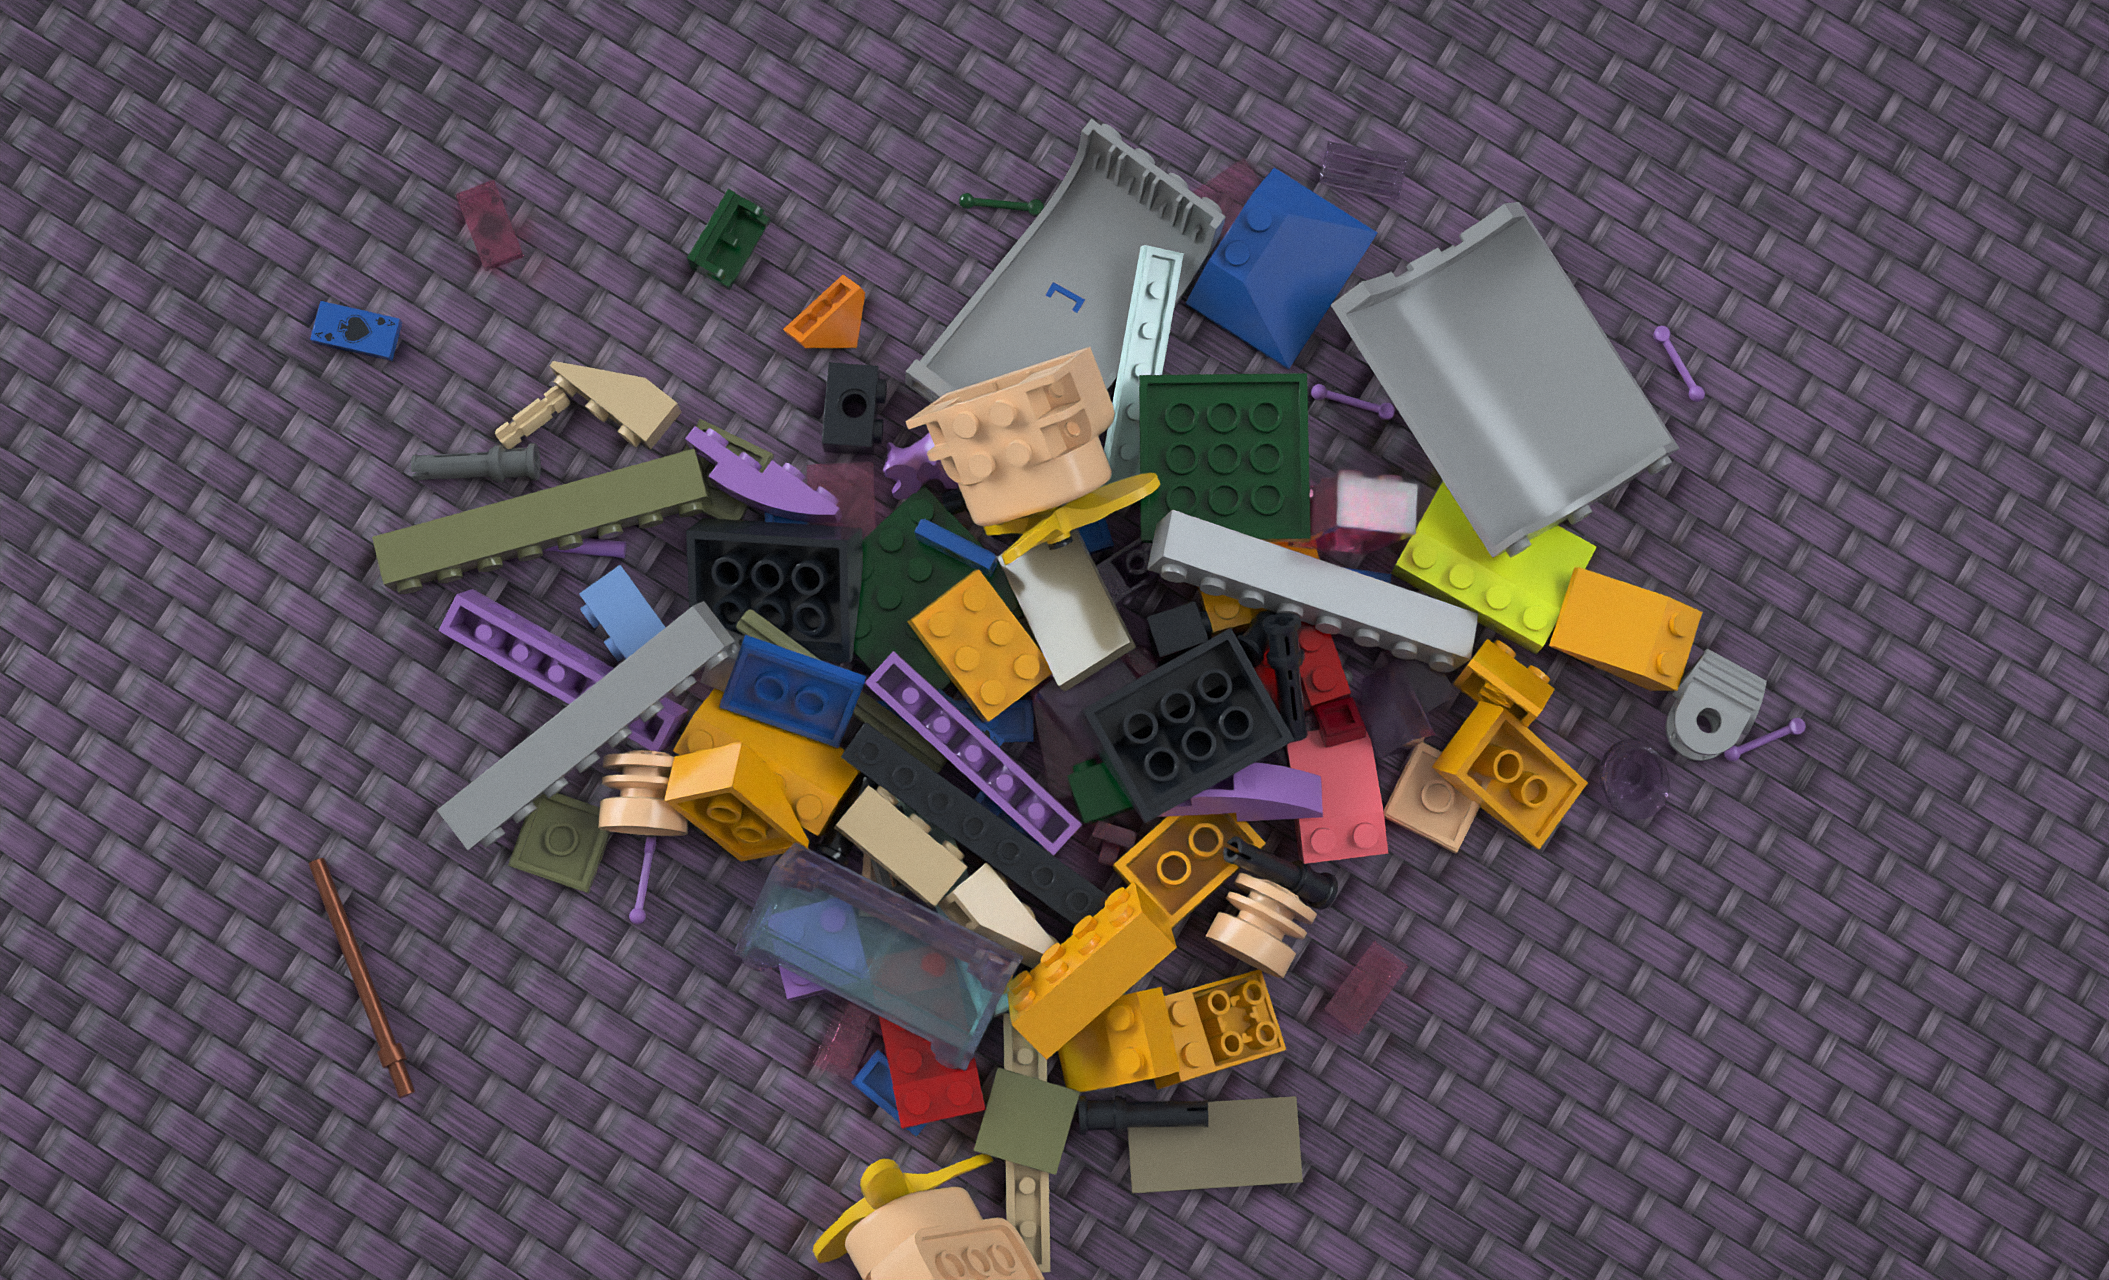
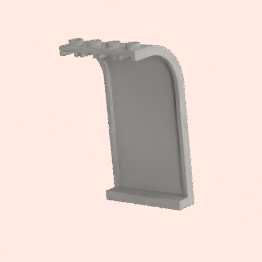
M1091 118L1081 131L1076 157L1052 198L920 361L915 359L906 370L905 384L930 403H933L946 393L1091 347L1106 389L1109 391L1117 380L1141 246L1148 245L1184 254L1175 308L1198 276L1216 246L1226 216L1222 214L1221 208L1214 201L1207 197H1202L1201 199L1191 192L1187 183L1180 176L1171 172L1167 174L1157 167L1154 159L1147 152L1140 148L1134 150L1124 143L1120 134L1113 127L1107 124L1100 125ZM1053 282L1085 299L1078 313L1072 310L1076 302L1055 290L1051 298L1046 296Z

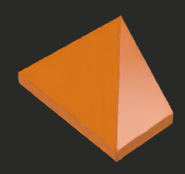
M842 275L783 330L804 348H857L865 291L848 277Z

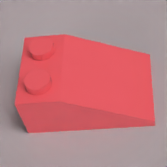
M1364 724L1366 727L1365 738L1331 747H1325L1318 730L1308 731L1307 738L1286 745L1288 768L1321 776L1323 817L1294 819L1298 856L1304 864L1389 854L1384 810L1369 724Z

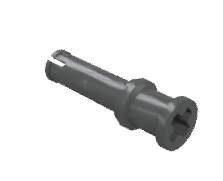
M529 443L527 448L504 449L502 445H494V447L489 449V452L413 455L411 459V472H416L412 475L414 481L491 477L496 482H504L506 478L529 477L532 481L540 479L541 459L539 447L536 443Z

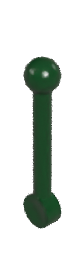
M964 193L959 198V204L964 209L980 206L1028 211L1033 217H1037L1044 209L1043 202L1038 199H1033L1029 203L974 198L969 193Z

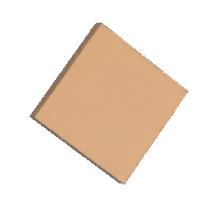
M1418 740L1384 808V818L1456 854L1480 806L1475 801L1472 802L1432 768V765L1442 752ZM1476 772L1473 777L1483 781L1481 787L1486 791L1491 779Z

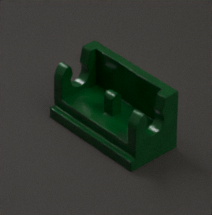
M728 188L687 256L690 268L730 290L771 222L770 218L763 214L764 210Z

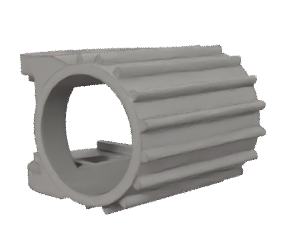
M1706 649L1682 678L1678 691H1673L1671 694L1676 700L1668 713L1665 730L1672 748L1679 755L1693 761L1713 759L1731 748L1741 734L1747 736L1761 707L1767 681L1717 653ZM1697 716H1703L1709 720L1711 733H1705L1699 729Z

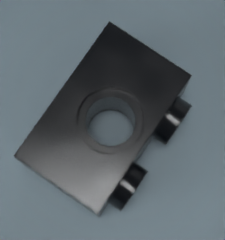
M829 362L822 432L824 452L873 456L874 444H882L884 420L877 419L878 403L885 404L887 379H880L878 366ZM853 401H860L867 406L865 413L857 418L847 416L844 413L845 407Z

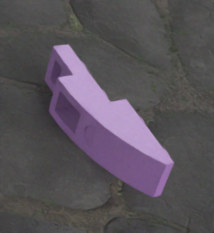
M694 426L685 438L690 449H695L702 458L715 466L709 475L712 485L732 498L766 513L796 521L838 523L841 519L840 508L836 506L839 500L820 486L815 491L803 482L806 477L789 463L785 462L781 467L772 460L764 472L761 473L759 470L762 466L755 459L744 452L739 457L726 448L729 442L710 428L703 432Z
M1255 762L1157 817L1236 813L1237 822L1323 817L1321 776L1284 766Z

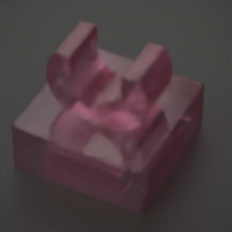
M1097 820L1092 840L1103 843L1098 863L1113 867L1120 848L1127 851L1133 848L1138 833Z

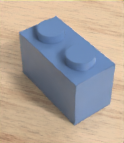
M621 565L579 593L586 603L580 610L594 629L600 624L610 636L604 643L618 662L623 658L627 659L666 628Z

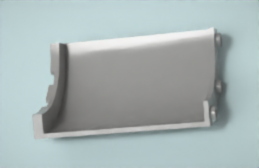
M1519 202L1503 204L1484 219L1462 232L1459 237L1463 242L1459 245H1452L1442 252L1439 248L1434 249L1410 262L1406 266L1408 271L1397 277L1391 271L1382 276L1362 281L1331 304L1333 310L1492 558L1507 552L1510 558L1514 557L1532 545L1529 540L1567 519L1571 525L1576 524L1593 512L1589 506L1608 496L1642 473L1648 471L1652 476L1669 466L1672 461L1668 456L1680 449Z

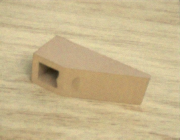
M556 361L549 365L555 376H557L553 381L557 386L571 397L576 393L580 394L588 401L585 407L602 422H605L609 417L620 426V429L617 431L618 434L634 447H637L641 442L651 450L681 414L678 403L644 377Z
M988 862L938 903V906L964 937L1033 969L1041 963L1040 960L1045 951L1052 945L1059 943L1054 937L1048 935L1035 920V915L1030 907L1018 900L1008 888L1005 877L997 870H994Z

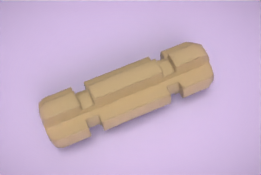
M559 386L552 387L544 393V399H536L512 417L514 420L512 423L506 422L496 429L495 435L506 449H512L521 442L520 437L524 434L528 437L552 419V413L555 411L560 413L569 406L570 400Z

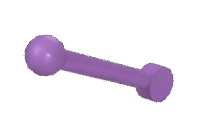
M1658 326L1653 333L1654 340L1665 347L1689 388V398L1695 402L1701 401L1705 396L1704 389L1695 384L1669 340L1670 330L1668 327Z
M1317 384L1311 389V394L1316 400L1327 398L1378 413L1382 420H1390L1395 414V408L1390 403H1383L1380 406L1329 391L1322 384Z
M1793 718L1788 722L1787 726L1738 747L1733 745L1724 751L1725 758L1732 762L1737 761L1741 754L1788 734L1799 735L1805 730V722L1801 718Z
M647 837L645 843V854L636 904L629 914L630 921L634 924H641L646 918L643 907L652 857L656 846V838Z

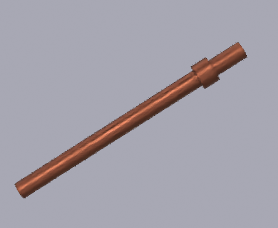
M325 858L314 860L308 865L380 1047V1051L377 1054L383 1069L388 1068L399 1099L415 1093V1089L404 1064V1061L407 1060L402 1044L395 1041Z

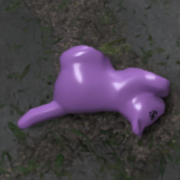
M930 433L907 448H899L891 442L887 443L888 454L882 471L885 477L897 481L892 489L894 498L898 500L908 499L912 494L917 493L927 481L932 479L940 480L946 489H956L959 487L958 483L947 475L941 460L929 461L927 452L935 446Z

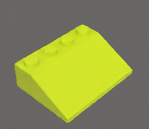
M1443 481L1391 574L1437 600L1478 613L1477 622L1537 654L1545 645L1557 623L1574 567L1585 569L1596 546L1557 525L1529 540L1532 545L1514 557L1510 558L1507 552L1492 558Z

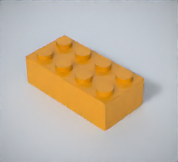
M1135 882L1126 889L1121 887L1115 890L1107 898L1105 907L1094 917L1088 915L1083 918L1073 929L1071 937L1061 945L1056 943L1048 948L1041 957V963L1030 972H1021L1010 983L1007 997L1011 1025L1046 1060L1177 948L1169 917Z

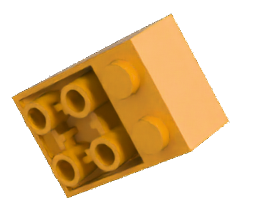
M1258 969L1164 996L1180 1071L1153 1079L1157 1090L1285 1051L1286 1046L1262 971Z

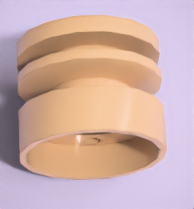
M644 750L605 755L603 767L612 771L622 772V775L602 777V784L609 788L620 790V797L600 800L598 828L609 832L635 835H687L689 820L664 801L674 757L664 752Z
M1239 872L1234 884L1247 893L1248 897L1229 891L1226 899L1235 908L1240 910L1238 916L1218 912L1205 938L1237 959L1269 975L1283 979L1296 955L1287 944L1282 942L1284 935L1303 940L1307 932L1292 922V920L1296 919L1311 925L1317 913L1286 888L1270 880L1255 878Z

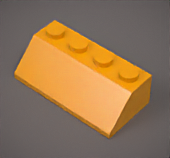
M714 688L692 716L673 751L679 755L693 753L696 750L726 746L732 742L746 744L768 764L801 827L817 836L825 835L832 824L834 813L837 809L840 810L861 772L841 759L845 749L841 747L836 748L719 708L724 692Z

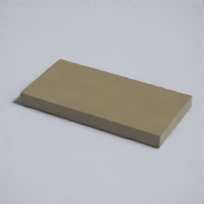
M1077 528L1070 531L1073 542L1064 547L1049 550V544L1044 542L1031 548L1008 565L1004 564L1001 555L997 557L1058 686L1064 692L1136 647Z
M1296 1096L1208 1102V1128H1127L1132 1193L1303 1182Z

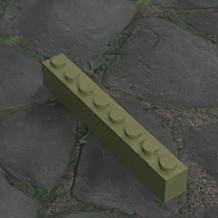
M695 449L380 534L373 536L372 539L383 585L392 591L397 590L398 594H408L421 590L423 588L422 583L438 579V583H449L459 580L463 577L462 572L477 568L479 572L497 570L503 567L502 561L518 557L519 561L534 560L543 556L542 550L557 545L559 550H570L583 545L582 539L597 535L599 539L614 538L624 533L623 528L639 524V528L654 527L664 522L663 517L678 513L680 517L694 516L704 511L703 506L711 505L713 502L701 456Z

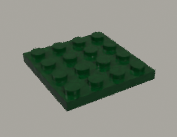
M1307 373L1139 375L1140 474L1156 473L1160 482V486L1153 493L1140 499L1141 543H1153L1156 524L1171 510L1266 542H1310Z
M923 485L917 493L912 494L862 540L863 572L853 653L874 673L888 656L895 651L936 690L940 688L944 692L953 682L907 621L976 569L918 541L915 536V530L920 520L926 519L982 548L984 547ZM997 561V566L991 577L984 573L982 574L1019 621L1025 615L1001 565Z

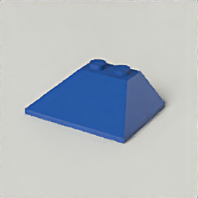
M1273 168L1252 193L1212 254L1185 305L1289 370L1378 233L1278 169Z

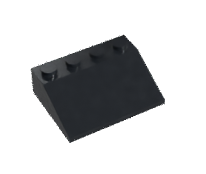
M702 518L686 530L689 609L704 601L725 629L741 636L745 635L738 631L736 626L745 612L750 609L821 661H852L863 572L862 528Z
M1231 628L1085 707L1077 715L1096 752L1144 823L1294 741Z

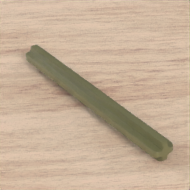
M749 609L745 612L736 626L737 630L744 635L818 659L753 610ZM861 691L852 715L864 724L866 722L936 773L940 772L948 759L919 732Z

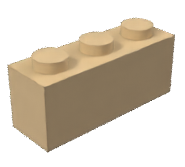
M868 785L834 828L933 909L966 870L967 866L961 862L965 855L947 840L942 844L928 835L932 828L914 813L908 818L896 808L899 801L886 789L879 786L875 791Z

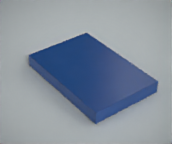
M745 635L719 708L839 748L864 686L866 676Z

